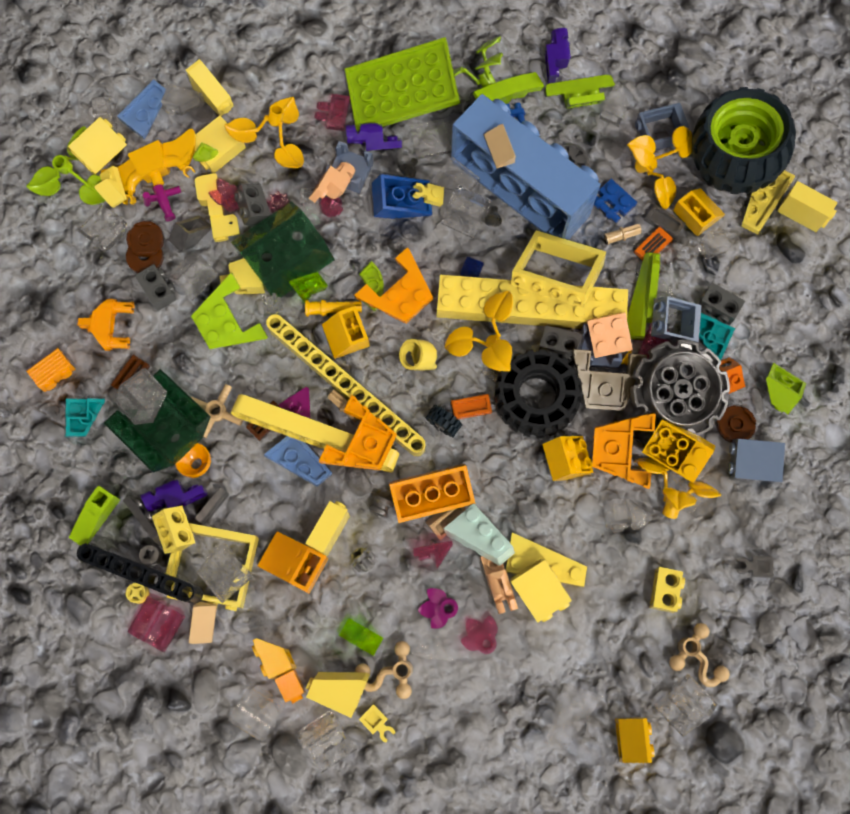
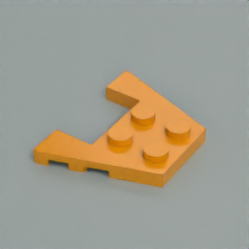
M408 247L395 258V261L407 273L389 290L379 297L366 284L354 295L357 300L369 304V306L377 308L405 324L433 300V296Z
M351 395L344 413L360 419V425L346 453L326 445L319 463L381 471L397 434L379 418L377 419L365 405L363 406L359 403L355 396Z
M652 412L595 427L592 467L650 489L651 473L643 469H631L633 431H655L656 413Z

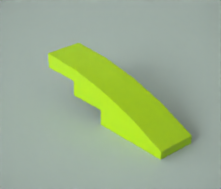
M537 72L493 83L474 91L473 95L477 99L483 94L491 101L500 99L505 104H508L511 99L523 98L529 92L541 91L544 88V84Z

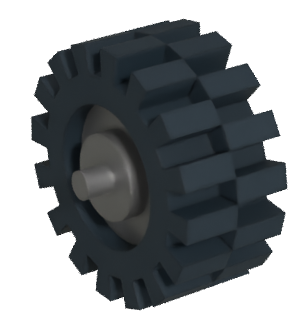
M434 405L425 417L431 425H434L438 432L441 431L452 438L462 426L460 420L456 419L451 411L447 412L446 409H442L437 405Z

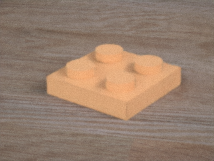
M625 312L587 320L595 358L633 350Z

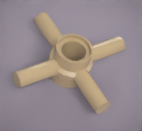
M224 385L217 401L212 400L206 403L192 396L190 397L188 403L205 410L208 417L200 436L207 438L214 422H219L223 419L239 426L242 425L243 420L227 412L224 405L232 389L230 385ZM219 407V413L212 415V410Z

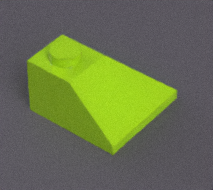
M775 363L771 365L766 377L771 404L774 405L776 410L789 414L802 398L806 383Z

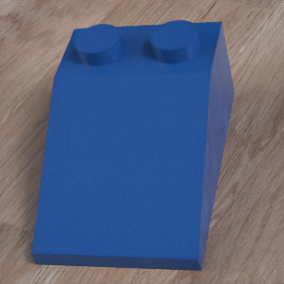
M380 174L372 182L374 217L395 219L433 215L432 205L424 203L423 197L419 199L412 197L415 192H419L418 189L413 188V185L421 183L425 187L427 183L430 184V181Z

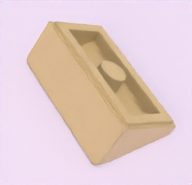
M503 124L484 134L496 169L515 163L516 156Z
M461 507L434 514L426 521V524L438 539L442 540L446 536L443 528L466 509Z
M200 601L193 606L189 636L190 644L212 643L217 604Z

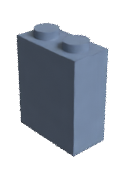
M733 439V443L731 442L729 446V453L732 454L731 462L728 463L730 478L773 482L783 481L785 443Z

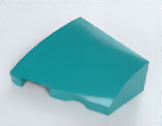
M701 313L699 339L721 361L735 328Z
M65 399L64 437H86L104 405L105 399Z

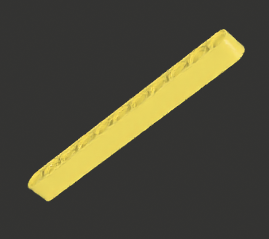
M274 314L268 317L266 321L267 327L276 339L347 400L350 399L351 395L363 394L364 398L357 401L368 409L371 406H377L379 408L378 411L372 413L377 419L379 418L383 421L385 418H391L393 422L387 426L396 434L400 430L407 431V436L403 438L398 435L396 436L395 441L413 456L418 457L424 454L426 443L417 432L281 316ZM274 323H280L278 328H272ZM289 334L294 335L293 339L291 340L285 339L286 336ZM302 346L308 347L305 352L299 351ZM315 358L322 359V361L319 364L313 363V360ZM329 370L336 371L333 376H328L327 372ZM343 382H349L350 386L348 388H342L341 384ZM415 442L422 444V448L419 450H414L411 446Z

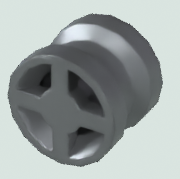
M375 496V503L370 507L369 511L387 518L389 515L388 510L393 506V503L383 497Z
M153 545L144 546L139 552L140 561L148 566H156L162 561V551Z

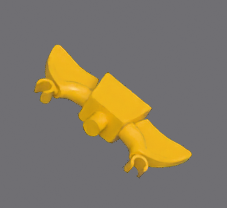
M193 129L187 130L173 141L162 144L159 140H156L128 154L130 159L117 166L124 191L127 193V200L123 204L128 205L129 198L130 204L134 205L137 200L133 194L137 185L142 180L147 183L152 182L153 186L164 185L162 177L170 173V167L179 168L187 178H190L187 175L189 170L196 173L191 166H188L193 158L196 146V136Z

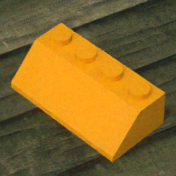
M465 464L389 482L399 523L476 504Z

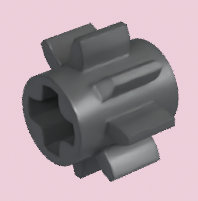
M368 547L365 549L358 548L352 553L351 558L353 561L350 564L359 573L361 570L367 572L373 568L375 564L373 559L376 556Z

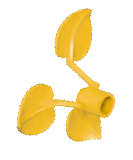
M294 97L285 98L272 104L268 115H265L257 128L255 123L247 118H237L225 124L224 127L227 133L233 139L242 143L255 141L257 138L256 132L261 130L266 121L271 126H278L281 148L275 150L274 158L276 162L287 168H300L303 166L304 157L301 150L294 144H287L286 146L283 144L282 124L294 123L299 117Z
M685 126L677 127L672 134V142L676 148L656 157L653 154L656 149L655 142L648 135L638 136L627 144L635 157L636 171L638 173L647 172L648 175L659 177V179L655 180L654 191L659 204L664 210L668 209L676 196V185L671 177L667 176L664 178L662 174L653 171L656 169L657 160L674 154L677 151L681 158L688 157L692 153L693 134Z
M510 291L497 293L491 296L484 305L485 315L488 318H492L491 322L496 333L495 335H490L486 341H482L473 337V330L471 328L459 327L448 336L445 349L456 357H462L472 350V341H476L488 347L483 350L481 356L482 362L488 368L496 371H510L512 346L508 341L500 338L501 334L498 331L495 320L502 322L509 317L513 307L512 293Z
M650 457L634 460V463L636 462L642 469L664 476V489L662 493L665 505L662 514L668 518L676 519L680 510L696 504L697 500L691 493L704 498H715L722 495L714 487L701 481L689 482L688 487L691 489L688 492L668 488V474L666 471H669V468Z

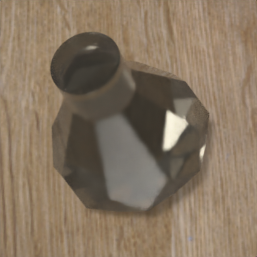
M412 158L410 162L401 165V173L408 178H414L417 173L416 165L418 160Z
M492 206L490 213L485 217V223L488 226L497 227L501 225L502 219L498 214V207Z

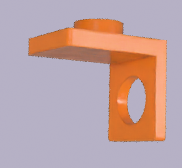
M730 357L721 360L719 370L721 372L726 371L729 378L730 392L728 394L744 388L745 382L741 364ZM727 363H730V364H731V365H729V366L722 367L723 364H727Z

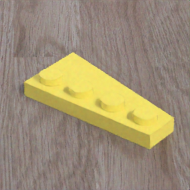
M784 170L770 185L753 192L741 227L758 235L790 187L795 175Z
M511 533L510 543L515 554L507 560L505 568L507 573L518 574L544 557L561 583L584 587L587 566Z

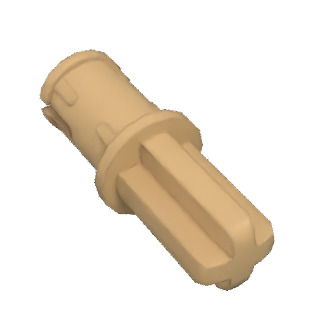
M638 223L625 228L619 227L618 230L604 233V238L607 245L620 240L626 241V238L641 234L642 229Z
M333 390L328 395V399L340 409L339 411L344 412L349 400H346L336 390ZM346 414L353 420V422H356L358 420L357 418Z

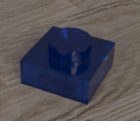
M467 257L460 275L479 278L484 262Z

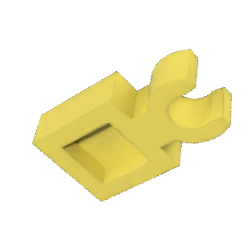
M421 183L413 185V188L418 189L419 192H415L412 197L416 199L423 197L424 203L439 207L443 205L444 187L429 183L425 187Z
M374 704L359 719L372 734L378 730L381 740L385 743L388 741L384 737L385 731L389 730L393 735L396 733L394 728L384 724L388 718Z

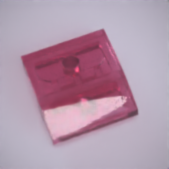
M148 596L127 632L165 653L186 616Z

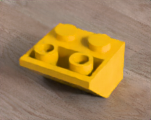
M701 188L691 190L677 201L673 209L676 215L686 223L688 228L697 237L725 216V213Z
M356 306L337 312L322 324L334 359L370 347L369 339Z
M560 436L542 444L553 481H563L594 473L592 461L587 451V444L583 436Z
M258 638L253 639L254 645L252 649L255 656L261 659L260 669L264 677L276 679L297 669L288 649Z
M615 718L619 762L652 763L654 747L653 744H650L649 735H652L651 723L647 722V718Z

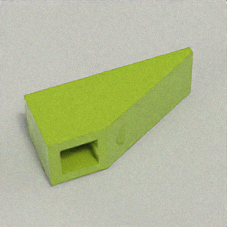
M98 485L86 501L69 538L80 546L85 543L89 544L120 502V499Z

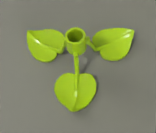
M501 36L484 43L475 51L476 54L482 52L484 62L475 68V70L484 68V72L478 75L479 79L463 67L454 69V75L466 73L477 85L481 84L482 87L496 83L489 66L501 65L503 53L495 54L487 59L485 52L495 43H500Z
M85 126L81 127L72 136L68 146L87 129ZM68 149V155L71 157L66 155L55 156L52 160L54 169L48 166L42 167L26 185L29 190L38 195L52 196L61 187L58 180L61 177L60 172L62 174L71 173L84 184L79 190L80 199L84 203L96 205L106 201L94 188L95 185L102 182L100 176L91 175L86 182L72 171L73 165L69 160L78 161V159Z

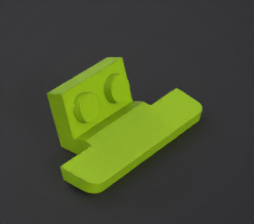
M600 75L550 83L546 85L545 91L546 97L563 95L565 107L570 109L601 104L605 100L604 92L600 93L599 89L614 87L615 83L611 75Z

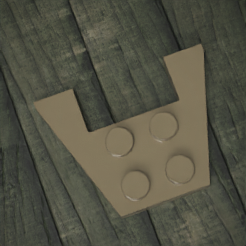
M572 349L575 367L578 372L577 376L581 379L582 383L581 391L584 407L624 411L631 396L630 388L634 386L636 379L632 378L634 369L639 360L647 358L648 355L628 353L626 373L589 370L591 350Z

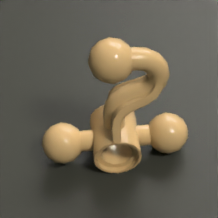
M696 624L693 629V636L691 638H682L678 642V651L680 653L670 658L669 666L674 671H681L685 666L687 656H694L700 661L698 670L700 682L706 687H715L720 682L727 681L730 673L725 666L720 665L714 669V677L712 679L707 678L708 660L701 652L699 640L708 637L710 632L706 624ZM688 641L693 645L690 653L686 650V643Z
M399 641L394 646L399 662L394 666L383 667L379 670L374 683L370 684L367 682L365 691H377L381 687L386 675H394L399 680V685L396 687V695L400 699L410 697L412 689L407 684V678L413 673V666L406 658L410 652V646L405 641ZM364 663L358 664L355 668V672L369 674L371 672L370 667ZM401 664L408 668V673L405 676L398 672V667Z

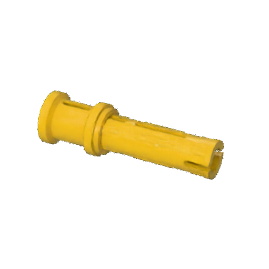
M321 299V301L309 302L305 300L306 317H309V315L325 316L327 313H337L356 306L358 312L362 313V301L326 302V300Z

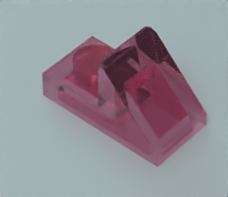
M452 541L414 548L415 559L419 558V561L431 559L430 555H434L438 570L453 547Z

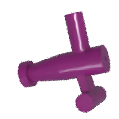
M159 184L153 187L155 195H150L148 192L143 193V202L146 207H149L151 202L158 201L165 214V221L169 222L176 218L175 214L172 213L168 197L181 193L179 186L164 190L163 185Z

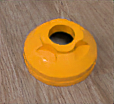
M199 443L185 445L179 450L175 459L177 470L188 478L202 476L211 464L209 451ZM196 459H201V466L197 469L192 468V463Z

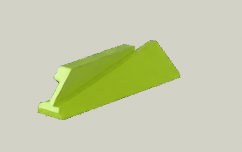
M647 252L644 255L627 316L630 338L632 340L643 341L646 323H652L653 305L654 299L657 298L660 270L659 253Z

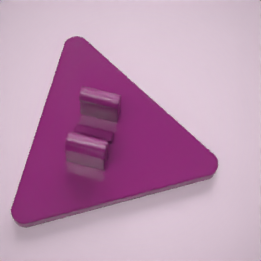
M303 388L280 403V408L311 419L309 388Z

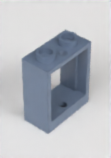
M680 103L640 112L635 121V128L640 132L641 136H650L646 123L670 117L675 129L680 126L689 128ZM672 136L654 140L656 145L655 151L674 146Z
M669 296L654 299L651 336L674 342L677 340L699 342L701 305ZM669 308L682 311L680 335L667 332Z

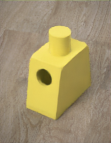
M257 254L228 264L230 274L233 273L241 289L235 291V294L265 293L260 261ZM229 274L219 276L220 283H222Z

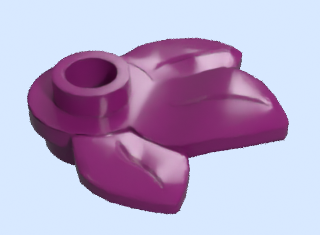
M427 589L429 601L423 603L419 607L418 612L422 616L431 619V628H442L446 625L449 618L457 614L458 604L454 599L447 598L445 592L441 589ZM445 605H451L452 610L446 612L444 610Z

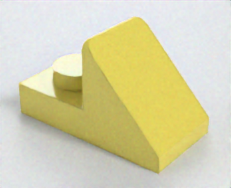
M111 166L100 174L102 182L95 185L94 188L114 208L127 200L118 168Z

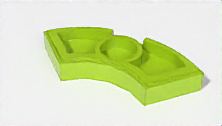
M371 261L359 273V276L365 285L367 284L381 297L384 294L383 278L378 267ZM363 302L374 312L377 310V308H373L369 306V304Z

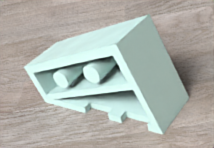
M472 504L443 528L447 537L460 542L463 546L474 550L479 555L499 566L515 554L511 543L475 504Z

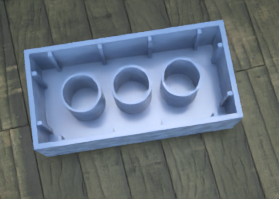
M481 94L453 124L451 161L540 231L569 240L590 217L601 185L598 182L597 174L588 166L582 165L579 168L571 162L567 151L557 143L549 145L539 137V131L529 121L520 123L512 117L510 109L500 99L491 101ZM503 124L516 158L515 163L496 169L484 134Z

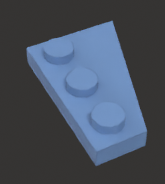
M153 80L117 116L118 119L145 140L168 95L167 89Z
M288 436L264 454V457L316 487L332 475V472L325 464L319 463V457L305 442Z

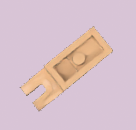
M341 162L336 169L330 166L322 175L309 199L315 203L319 197L323 199L325 195L332 199L340 197L354 176L355 168L347 162Z
M483 556L480 557L498 614L506 612L503 600L508 602L510 611L518 609L504 565L499 566Z

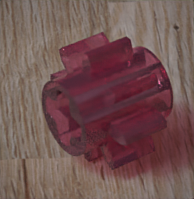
M279 191L273 195L270 194L271 201H267V203L271 207V212H277L279 215L288 212L287 206H290L291 202L287 200V194L283 195Z
M327 196L320 202L322 205L321 211L327 217L339 216L343 211L341 207L342 200L339 197L332 199Z

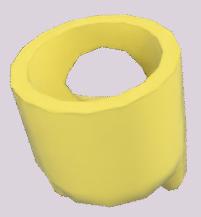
M409 339L402 344L399 358L403 367L418 371L435 370L437 368L435 364L437 350L432 343L425 340ZM408 351L411 353L414 366L406 361Z

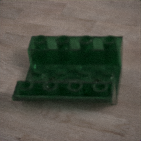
M292 201L231 242L239 255L245 259L263 283L265 290L274 302L335 261L324 239L304 212ZM295 232H300L303 238L296 241L292 238V235ZM270 253L272 260L265 262L262 260V255Z
M161 369L147 381L152 389L125 415L117 410L104 422L153 473L174 466L203 438L211 417ZM155 411L154 417H147L149 412ZM173 435H180L176 442H171Z

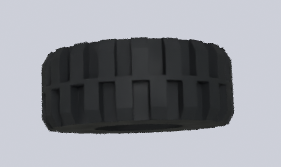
M529 349L526 350L525 354L518 353L514 355L510 363V371L499 372L495 385L494 401L496 402L497 412L501 414L503 422L511 425L513 431L523 432V436L527 437L536 435V438H543L544 435L552 436L557 431H562L573 420L582 399L581 379L576 376L577 370L575 367L571 368L569 366V361L565 357L561 359L558 357V353L553 351L552 354L547 353L546 349H539L537 352ZM535 378L547 381L556 393L553 404L543 409L527 405L520 396V387L525 381Z

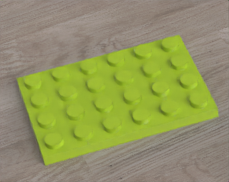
M446 37L345 68L355 126L358 132L360 131L361 124L378 123L384 127L461 104Z

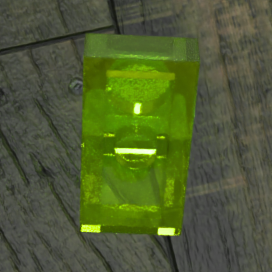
M318 272L290 280L289 282L304 303L305 300H309L311 295L325 291L328 287Z
M348 618L338 635L372 656L375 655L384 639Z

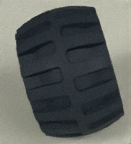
M748 87L726 91L719 98H715L710 102L698 118L692 136L693 160L698 171L700 170L703 179L707 183L710 182L714 185V188L717 190L728 191L730 194L753 193L759 188H765L774 182L788 166L795 148L796 128L789 108L775 94L771 95L765 92L764 89H748Z

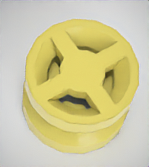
M132 583L126 589V597L133 603L142 604L148 600L150 595L148 587L138 583Z

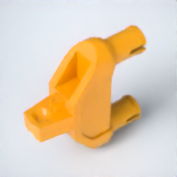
M113 298L107 299L92 312V315H89V318H78L77 325L81 329H88L87 331L94 335L105 351H110L113 348L129 349L130 345L127 344H130V338L113 337L116 314H133L134 310L132 309H135L134 302H118Z

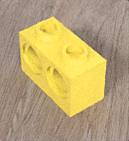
M183 506L163 509L152 516L165 554L184 550L195 544Z
M663 567L655 569L649 608L675 613L681 608L682 597H680V591L685 585V577H683L682 571ZM667 575L674 579L672 586L668 585L665 581ZM664 595L669 596L671 599L669 606L665 605L662 601Z

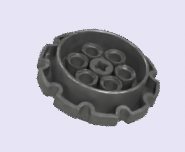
M677 340L674 342V346L670 342H665L648 351L649 359H640L632 375V378L636 379L637 384L630 388L633 406L635 408L640 407L642 410L639 416L652 412L656 413L655 430L662 419L698 436L712 429V419L714 421L720 420L726 411L728 401L724 399V394L730 392L727 372L719 370L721 365L720 359L708 348L700 351L699 344L689 340ZM683 366L688 370L686 376L682 373ZM665 371L670 375L668 381L663 376ZM696 380H699L701 382L700 389H698L695 385ZM660 390L665 392L664 399L659 397ZM692 398H694L697 403L695 408L691 406ZM674 403H676L679 407L677 413H675L672 409Z

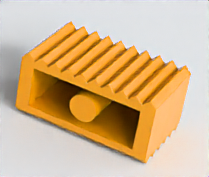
M57 348L26 372L42 391L46 392L54 389L60 380L70 377L75 368L64 353Z

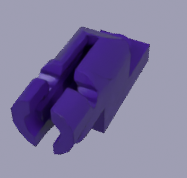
M566 28L554 29L551 32V43L546 44L544 56L548 84L555 83L556 78H559V69L567 68L571 59L568 30Z
M361 124L359 132L356 130L355 125H346L348 144H363V142H366V151L402 148V140L397 135L387 136V139H383L381 124Z
M172 480L156 487L155 495L148 491L141 495V499L146 509L152 512L165 508V505L167 508L185 507L208 496V493L202 485H194L187 489L188 492H185L181 482Z

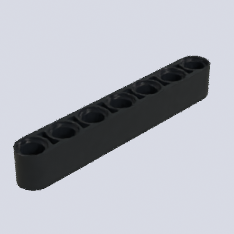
M86 543L77 549V557L80 561L191 604L199 603L203 598L201 587L113 552ZM158 576V581H157V583L155 584V583H154L155 578ZM173 583H175V588H174V590L172 591V590H171V587H172ZM192 589L193 593L192 596L189 598L188 594L189 591Z

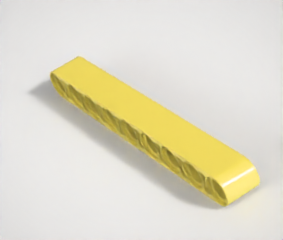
M243 394L237 396L230 412L239 419L321 449H325L326 445H329L346 453L354 437L351 433ZM390 449L381 468L382 471L389 473L394 471L400 455L398 451Z

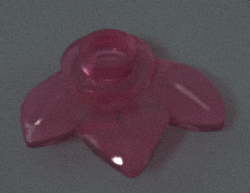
M217 178V190L210 191L208 194L218 205H223L227 211H237L239 207L235 201L234 193L238 188L234 184L229 185L225 180Z
M488 616L483 623L474 619H467L466 631L468 636L461 639L463 646L470 651L479 650L483 654L492 653L497 646L495 636L498 632V627L495 620L491 616ZM488 640L490 642V647L485 648L483 646V641Z

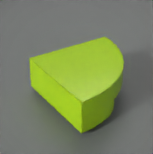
M201 142L193 155V159L198 162L209 161L219 152L217 149Z

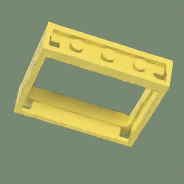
M536 230L512 271L511 285L583 308L604 266L606 251ZM534 250L592 267L582 288L525 271L524 268Z
M189 523L193 534L250 545L237 601L204 594L201 600L206 601V603L217 604V606L218 604L226 605L225 609L237 611V608H243L259 538L255 535ZM182 550L170 554L166 574L176 577ZM189 592V598L192 596L193 592ZM167 595V597H166V598H169V599L178 600V599L173 598V597H170V596H168V595Z

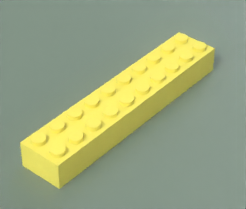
M440 275L437 318L491 322L492 318H488L484 313V305L491 296L504 291L512 293L513 307L509 317L499 323L582 329L583 324H587V320L621 312H625L627 318V289L593 287L582 308L512 286L511 280Z

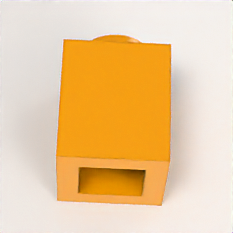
M292 670L275 679L285 702L291 701L294 704L303 699L302 694L306 693L296 670Z

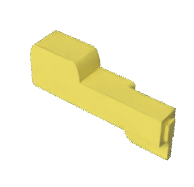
M207 174L195 178L197 199L201 206H208L214 241H227L229 236L240 235L237 217L233 214L225 215L220 181L217 174Z

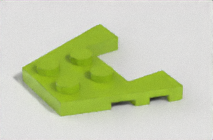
M233 273L229 274L191 315L209 349L269 338L261 323L243 332L224 297L241 289Z

